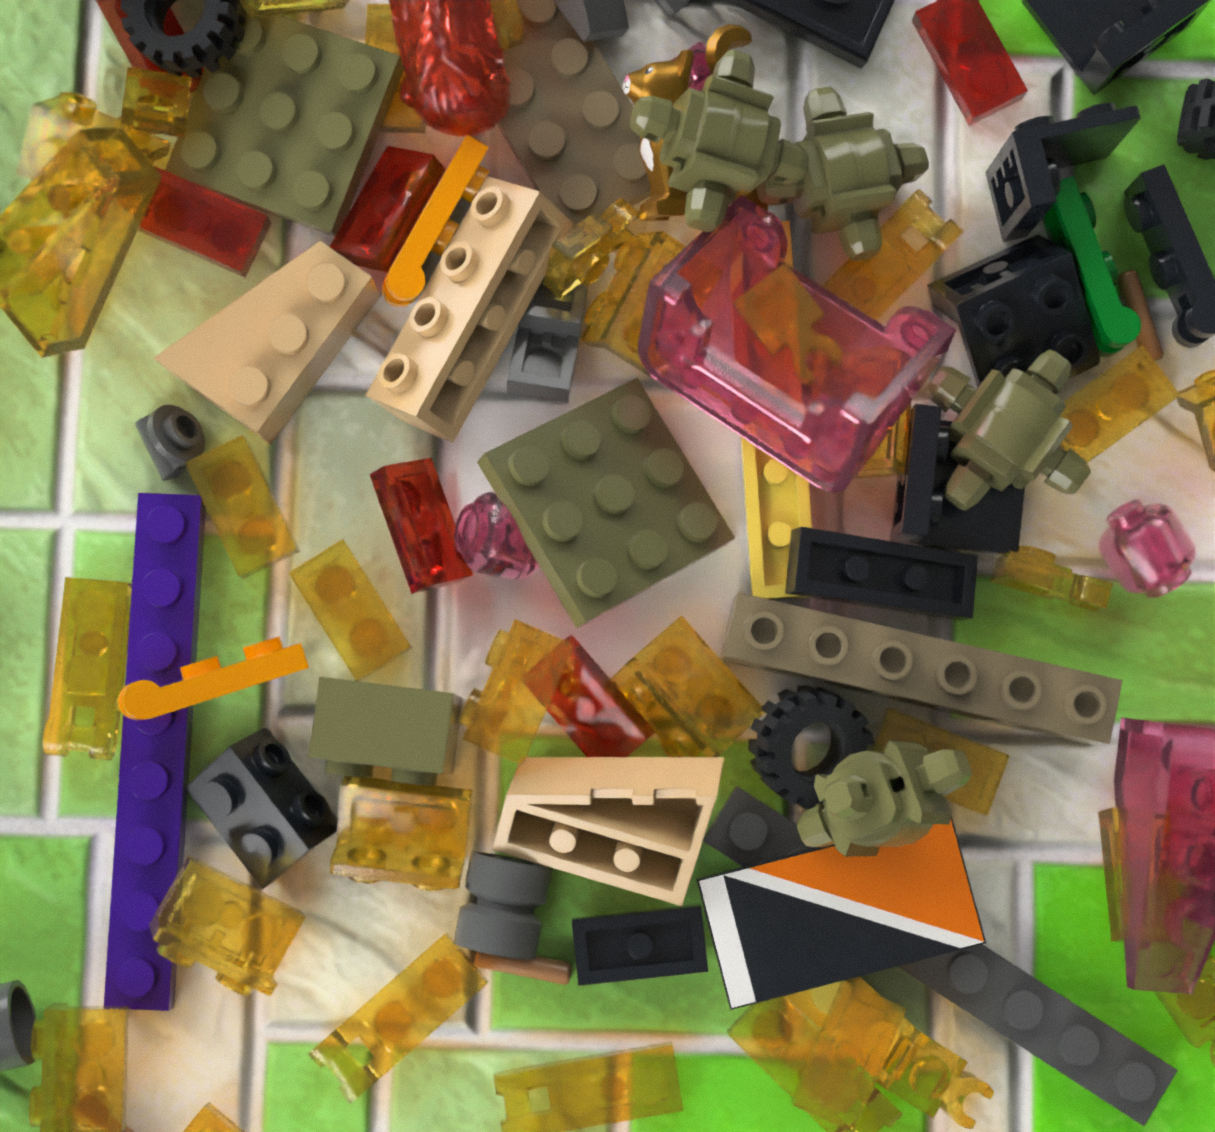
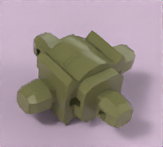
M728 50L715 65L713 74L705 80L702 90L698 91L688 88L673 105L672 101L654 96L640 97L633 107L629 124L630 128L638 136L658 143L663 139L659 157L660 163L673 168L667 184L670 187L688 192L684 213L687 225L703 232H712L722 223L727 208L735 201L738 191L743 190L750 193L765 180L786 185L798 183L804 178L808 167L809 155L801 146L783 138L778 141L781 121L779 118L768 114L774 97L771 94L753 89L755 74L753 59L750 55L737 50Z
M832 87L816 88L808 93L803 106L807 134L802 141L795 143L801 146L809 155L807 172L804 178L798 183L789 185L765 180L756 187L757 194L761 202L769 205L792 203L795 214L800 219L811 217L812 233L814 234L841 230L838 233L844 252L852 261L870 259L878 254L882 245L877 214L883 207L891 205L895 200L896 192L903 184L914 182L924 175L929 169L928 157L923 146L915 143L893 144L889 131L885 128L875 130L873 127L874 113L865 112L846 115L847 112L842 99Z
M1048 350L1042 353L1025 373L1013 368L1004 377L1000 371L992 369L977 389L968 384L971 379L970 377L955 368L946 366L940 368L925 391L929 399L937 406L942 407L945 413L950 408L958 414L949 426V440L957 443L950 452V456L960 464L955 468L945 485L944 497L959 509L966 511L975 506L991 487L1003 491L1012 483L1015 488L1023 489L1029 481L1036 479L1039 473L1046 476L1044 483L1061 493L1073 495L1078 491L1091 473L1087 462L1071 448L1065 452L1059 448V445L1073 427L1070 420L1059 417L1066 408V404L1057 396L1070 376L1071 364L1067 359L1055 351Z
M889 740L885 752L863 751L850 754L837 764L832 774H816L814 788L819 802L823 803L804 812L797 821V829L801 840L806 846L826 847L835 844L836 849L845 857L877 856L880 847H899L914 844L929 833L933 824H950L952 811L947 798L943 797V795H948L964 786L971 778L972 770L966 755L961 750L942 749L929 754L928 749L919 743Z

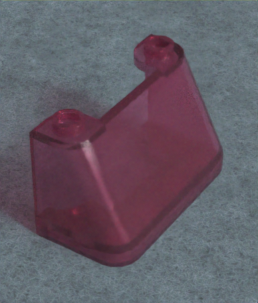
M740 195L728 206L724 220L714 231H702L649 281L638 340L639 358L648 373L658 382L813 485L828 492L837 493L844 491L865 467L947 353L956 329L930 311L912 306L898 309L886 326L882 325L784 263L788 239L781 221L773 213L766 211Z

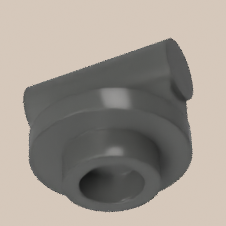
M162 405L150 415L141 418L135 423L163 481L182 474L185 471V467L197 460L204 452L205 438L200 423L191 413L178 406Z

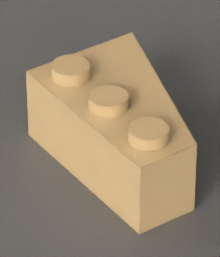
M319 241L155 356L154 359L174 377L271 445L381 295L369 274L322 241Z
M521 757L505 797L492 850L682 906L717 798L724 757Z

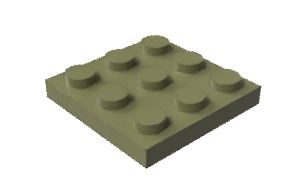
M240 2L239 4L246 11V22L238 23L245 31L242 42L233 40L231 47L236 53L231 60H228L225 56L219 58L220 69L211 73L205 67L164 172L180 182L339 238L406 63L397 54Z
M638 378L484 453L477 461V464L577 629L721 549L735 539L732 531Z

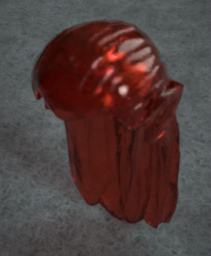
M389 0L395 39L405 71V77L400 88V100L408 107L414 109L426 125L449 136L465 138L468 134L473 137L495 128V125L499 124L509 113L511 98L509 86L512 84L505 71L504 48L499 47L490 0Z

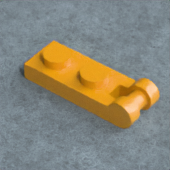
M468 134L461 143L383 281L382 295L394 307L402 308L411 305L422 292L426 282L421 266L430 251L440 257L442 256L459 226L457 222L449 218L460 198L472 203L489 173V170L479 165L489 147Z
M278 636L243 647L246 660L221 668L219 658L215 656L180 667L183 680L159 687L154 682L148 680L132 682L121 690L118 697V706L122 714L128 719H151L307 669L309 666L301 643L283 648L281 638Z

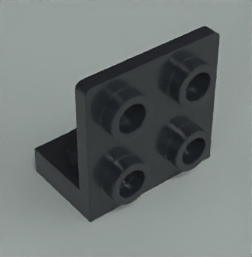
M1022 0V4L1094 96L1189 28L1211 0Z
M1107 102L1083 109L1076 115L1077 118L1054 123L1052 116H1040L1018 124L985 172L1002 241L1007 242L1027 237L1056 203V196L1060 193L1059 168L1107 158L1141 119L1138 106L1116 109L1115 103Z
M1039 234L927 285L933 306L959 326L977 388L992 369L1000 371L1004 377L1013 368L1025 373L1034 361L1048 350L1057 352L1070 362L1071 371L1068 379L1100 363L1099 352L1072 254L1070 251Z
M915 404L903 418L890 541L1007 556L1016 554L1019 550L1025 488H1015L1012 483L1003 491L991 487L975 506L966 511L959 509L944 497L945 485L955 468L960 465L950 456V452L957 444L949 440V426L953 421L940 420L942 407Z

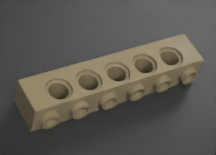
M739 592L732 601L720 655V661L1086 745L1110 744L1123 681Z

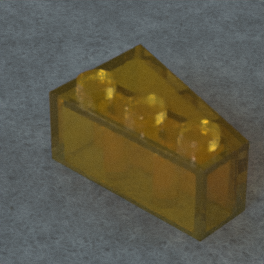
M122 127L78 128L0 215V308L41 358L85 348L162 176Z

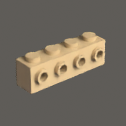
M487 176L449 246L443 253L419 300L413 307L385 361L382 363L366 396L401 421L453 443L574 223L540 191Z

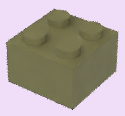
M319 677L308 758L325 759V773L353 777H373L374 766L392 768L391 781L427 786L436 785L438 774H453L463 698L448 692Z

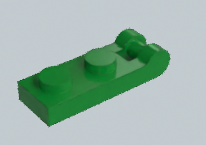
M1073 175L1060 180V193L1056 196L1057 201L1042 218L1049 240L1071 252L1099 356L1111 357L1136 339L1141 330V321L1135 311L1121 305L1115 289L1118 283L1115 262L1107 250L1101 251L1093 229L1096 226V213L1093 203L1087 193H1080Z

